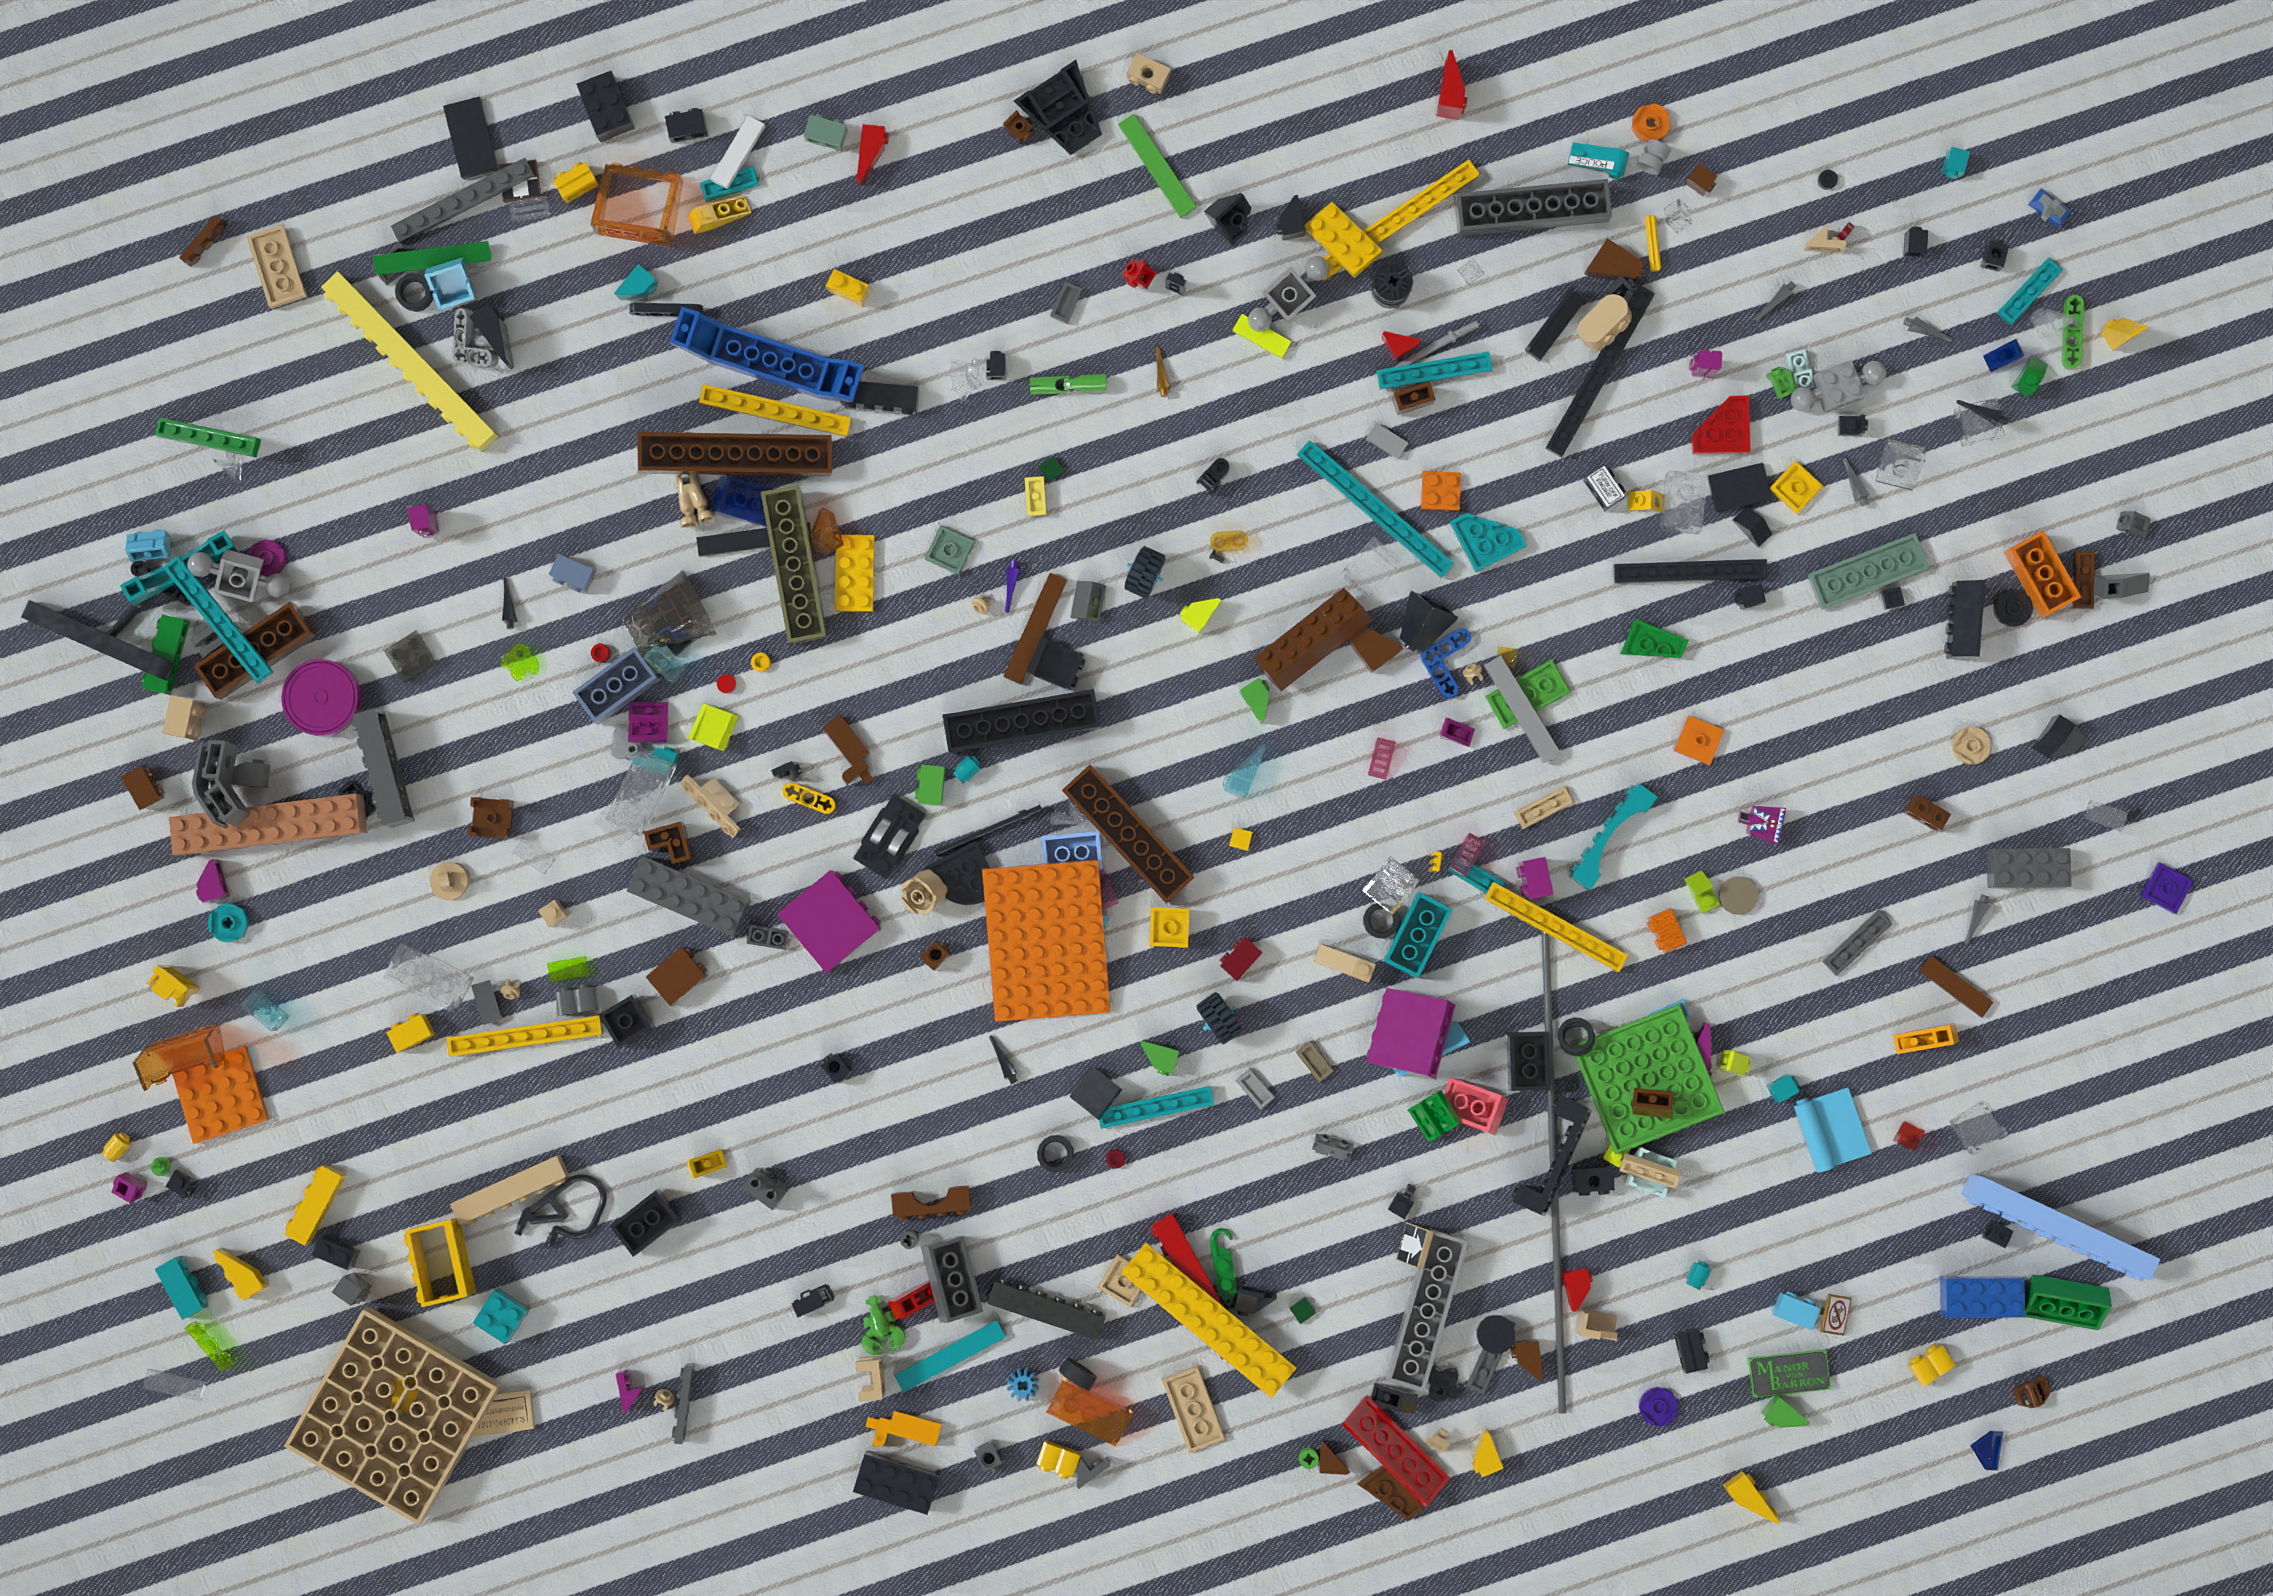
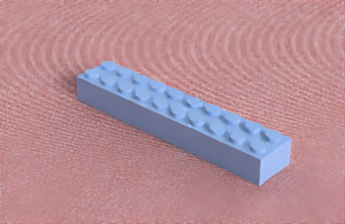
M1970 1174L1961 1195L1966 1197L1965 1201L1981 1207L1984 1205V1210L1998 1215L2001 1213V1218L2010 1222L2018 1223L2019 1221V1226L2034 1232L2037 1230L2036 1234L2052 1239L2055 1243L2064 1247L2072 1248L2073 1251L2081 1255L2090 1256V1259L2096 1262L2108 1264L2107 1267L2123 1272L2126 1276L2135 1280L2137 1279L2142 1282L2144 1279L2152 1280L2159 1264V1258L1985 1177Z

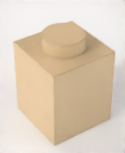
M553 900L538 910L549 927H554L569 917L559 900Z

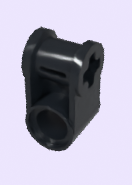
M1224 458L1216 459L1198 478L1196 483L1201 484L1211 495L1228 475L1230 470L1229 462ZM1223 463L1227 468L1224 472H1218L1216 466Z

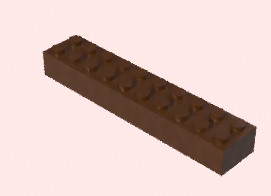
M637 432V474L830 477L832 474V435Z

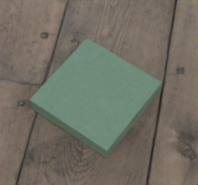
M940 525L925 560L959 576L975 541Z

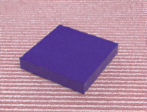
M2157 862L2140 897L2172 914H2177L2194 880Z

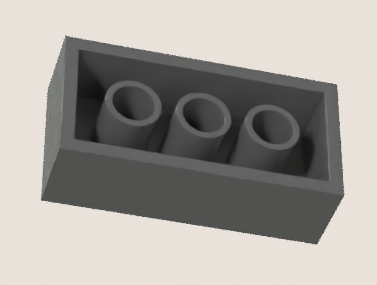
M2070 848L1986 850L1988 888L2072 887Z
M956 1236L922 1246L921 1251L940 1323H949L983 1312L964 1236Z

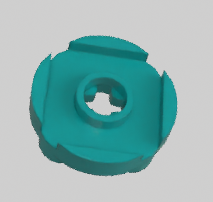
M234 904L218 906L208 919L209 931L216 939L222 942H235L243 938L249 926L246 911ZM228 918L233 921V925L229 929H227V925H224V921H227Z

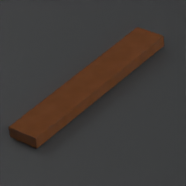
M1049 573L1004 673V678L1021 685L1040 638L1043 637L1067 583L1066 579Z

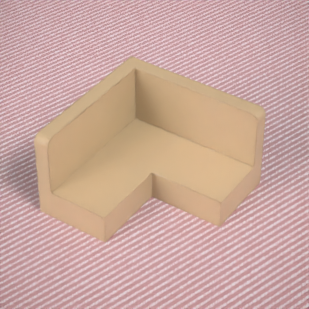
M1579 1309L1575 1332L1583 1337L1616 1341L1618 1334L1615 1332L1617 1316Z

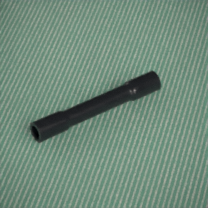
M154 595L135 606L132 605L105 633L117 637L156 596Z

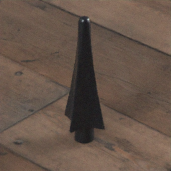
M1962 400L1956 401L1957 404L1971 410L1995 426L1998 422L2005 425L2008 420L2007 417L2002 416L2003 411L1974 405Z
M504 578L502 621L506 623V628L511 630L514 629V622L518 621L510 595L508 579Z
M991 1035L989 1039L996 1052L1004 1079H1009L1012 1085L1018 1082L1015 1076L1017 1072Z

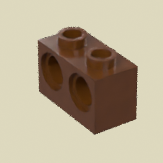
M1918 794L1911 796L1903 810L1904 814L1935 832L1942 831L1951 816V813Z

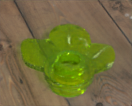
M516 644L511 652L506 653L502 657L501 667L510 668V674L517 682L527 672L532 674H538L539 672L538 660L531 655L529 647L525 644ZM518 650H521L523 652L522 657L518 656Z

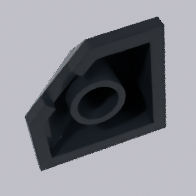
M1242 193L1217 199L1204 213L1216 230L1230 245H1233L1246 234L1247 216L1250 215L1252 207Z
M2059 714L2052 716L2032 748L2047 758L2073 754L2077 752L2086 736L2076 724Z
M1238 1285L1234 1310L1237 1311L1238 1315L1242 1316L1255 1314L1275 1301L1277 1294Z

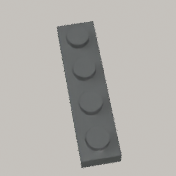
M687 1363L684 1368H681L680 1379H683L682 1387L678 1388L677 1399H680L679 1407L676 1406L674 1418H677V1425L673 1426L672 1438H675L674 1444L682 1445L685 1442L695 1364Z

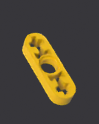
M792 782L783 786L782 794L788 800L824 814H831L836 808V803L831 797ZM794 786V790L799 793L800 790L803 789L804 791L800 795V801L797 800V798L799 797L797 795L792 794L791 797H789V793L786 791L787 788L791 789V787ZM807 793L814 795V801L811 804H807L804 801V796ZM818 796L822 797L820 799L822 802L830 800L831 809L827 808L825 811L824 806L818 804L817 808L814 807L818 802Z

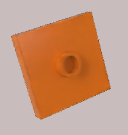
M1687 716L1674 752L1710 766L1724 730L1692 716Z

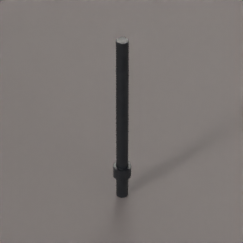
M1040 805L1028 810L1023 809L1018 812L1019 814L935 849L936 856L938 857L1019 821H1027L1029 817L1041 813L1043 810Z

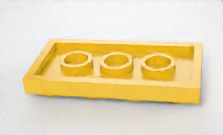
M1333 202L1328 204L1304 225L1305 230L1354 278L1383 254L1382 250Z
M836 535L835 611L873 612L874 535Z

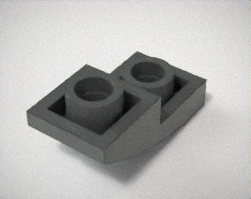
M749 925L746 944L786 950L789 931Z
M487 980L471 985L483 1025L501 1020L502 1016L491 981Z

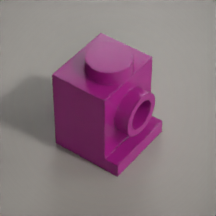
M125 1172L114 1179L112 1193L132 1203L142 1198L147 1181H142Z

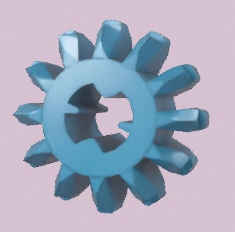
M1018 1368V1375L1011 1372L1010 1375L1013 1379H1007V1383L1012 1384L1007 1387V1391L1014 1390L1011 1397L1013 1398L1018 1394V1401H1021L1022 1396H1024L1026 1401H1029L1028 1394L1035 1397L1036 1394L1033 1390H1039V1386L1034 1385L1039 1382V1378L1032 1379L1035 1372L1033 1371L1028 1375V1368H1025L1024 1373ZM1019 1381H1021V1382L1027 1381L1026 1386H1028V1387H1027V1388H1025V1387L1020 1388V1387H1019L1020 1383H1018V1382H1019Z

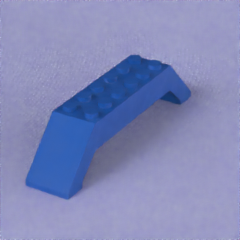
M681 307L670 340V344L713 365L825 400L853 402L865 367L862 364L849 360L830 359L721 324L700 312Z

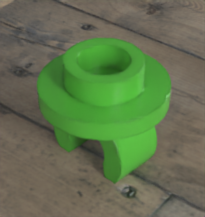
M158 1157L153 1160L150 1167L156 1176H165L171 1170V1163L165 1157Z

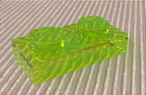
M586 956L547 963L550 982L589 976Z

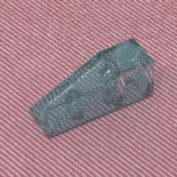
M1263 743L1237 766L1230 776H1225L1222 784L1225 786V792L1246 799L1267 744Z

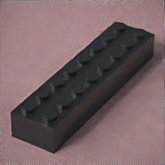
M1094 689L942 715L949 754L1101 729Z

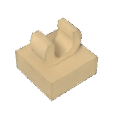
M1441 1428L1437 1434L1429 1435L1425 1443L1442 1453L1450 1445V1442L1445 1440L1449 1432Z

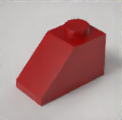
M1585 1267L1562 1272L1572 1312H1576L1591 1289L1590 1283L1593 1282L1592 1274Z

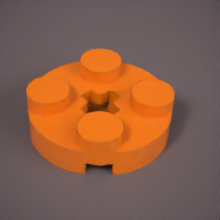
M1658 104L1641 106L1632 118L1631 130L1637 138L1644 142H1648L1650 139L1659 141L1669 131V114L1666 109ZM1653 119L1656 126L1648 127L1646 120L1650 121Z

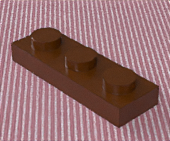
M215 215L179 258L190 267L200 260L202 253L212 246L213 240L225 231L227 223Z

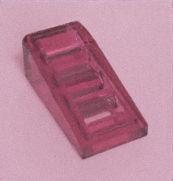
M1376 738L1368 776L1386 780L1396 744L1395 741ZM1379 745L1389 746L1390 749L1379 748ZM1377 753L1388 754V757L1378 756ZM1375 760L1384 761L1386 765L1375 763ZM1373 768L1384 769V773L1374 771Z
M1469 833L1449 868L1466 877L1485 845V841ZM1461 855H1463V856H1465L1466 858L1470 859V861H1468V860H1466L1465 858L1461 857ZM1457 861L1463 863L1467 867L1465 868L1457 863Z

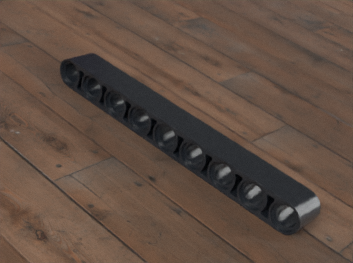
M28 600L21 615V618L166 681L175 663L31 600Z

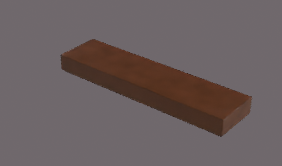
M1932 956L1928 957L1918 971L1980 1018H1983L1994 1003Z

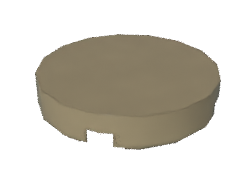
M1733 877L1726 880L1719 890L1721 906L1727 912L1734 915H1743L1750 912L1758 901L1756 886L1744 877Z

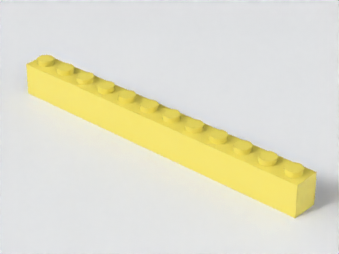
M338 271L321 286L325 291L323 295L331 303L335 301L338 304L336 308L344 316L348 314L352 318L349 322L356 329L361 328L364 331L362 335L370 343L374 341L378 345L376 347L377 351L383 356L386 354L390 358L388 362L396 370L400 368L404 372L401 375L409 383L413 381L417 385L414 389L422 397L426 395L429 398L427 402L435 410L439 408L443 412L441 416L446 422H453L456 426L453 429L461 437L465 435L469 439L467 443L474 450L478 448L483 452L498 437Z

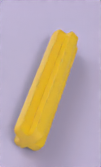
M1649 215L1645 217L1650 270L1655 272L1661 269L1656 216Z

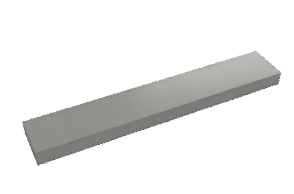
M1500 655L1484 665L1542 762L1546 763L1561 754L1502 656Z

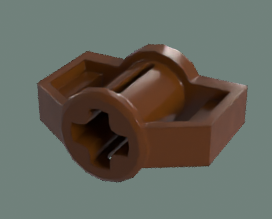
M2045 1376L2028 1380L2012 1389L2018 1406L2037 1408L2044 1405L2051 1393ZM2038 1383H2039V1385H2040V1387H2041V1390H2042V1392H2043V1396H2042V1397H2041V1395H2040V1393H2039V1390H2038V1388H2037V1384H2038ZM2023 1390L2025 1392L2029 1405H2026L2024 1397L2021 1393V1391Z

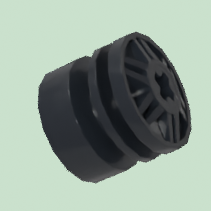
M1397 262L1385 263L1379 267L1374 274L1371 285V294L1375 302L1381 307L1388 309L1398 308L1403 305L1408 299L1413 286L1411 272L1406 266ZM1390 280H1392V282H1396V285L1393 286V284H1389Z

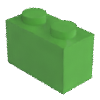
M921 765V769L917 770V780H920L919 788L915 789V799H918V804L942 806L945 767Z

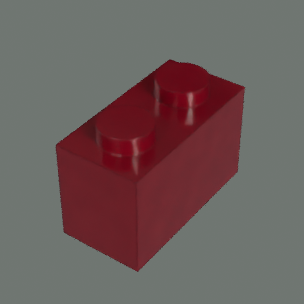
M1246 937L1243 940L1239 938L1233 944L1235 949L1230 954L1226 952L1219 960L1222 962L1220 967L1236 981L1241 978L1263 953Z

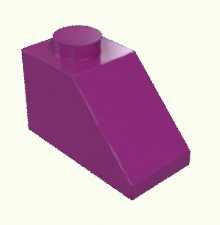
M218 859L209 860L196 884L198 888L196 894L202 903H210L230 896L220 861Z

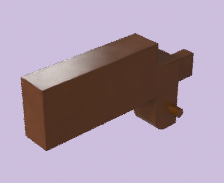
M839 714L823 726L822 730L851 765L842 774L844 783L848 785L860 777L867 785L874 779L868 772V765L863 760L870 752Z

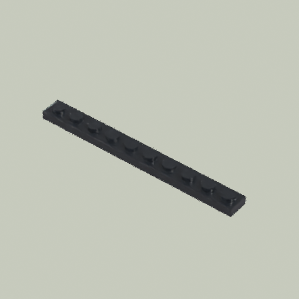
M1640 284L1636 288L1639 294L1637 296L1633 294L1628 302L1632 313L1631 322L1624 331L1615 337L1610 345L1601 349L1545 447L1546 450L1561 458L1655 295L1654 292Z

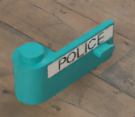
M1573 142L1568 165L1605 170L1610 178L1620 179L1625 174L1629 152L1618 148Z

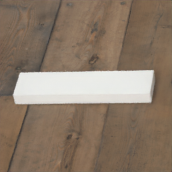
M749 116L746 118L711 177L712 182L726 189L730 187L765 128L764 123Z

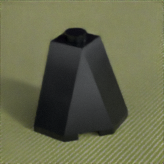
M1411 590L1400 639L1405 642L1404 646L1409 650L1415 651L1417 649L1423 652L1458 619V616L1446 607L1431 601L1425 595Z

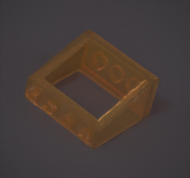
M620 163L605 164L590 224L596 234L672 247L683 186L681 176L671 171L666 174L652 168L647 171L633 165L628 168L623 167ZM612 173L671 183L659 229L604 220Z

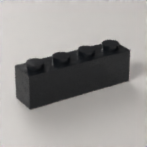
M860 381L853 402L840 401L842 406H845V409L856 410V407L863 408L864 411L874 412L875 409H881L884 413L901 411V414L913 415V413L918 412L920 390L917 386Z

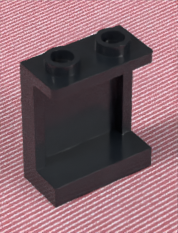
M1041 637L1027 674L1070 691L1071 687H1076L1079 679L1076 676L1079 669H1083L1086 660L1083 659V653L1075 652Z

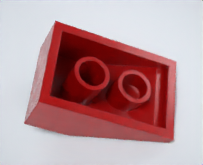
M1449 50L1444 65L1436 116L1459 120L1460 114H1464L1468 97H1464L1465 87L1453 50Z

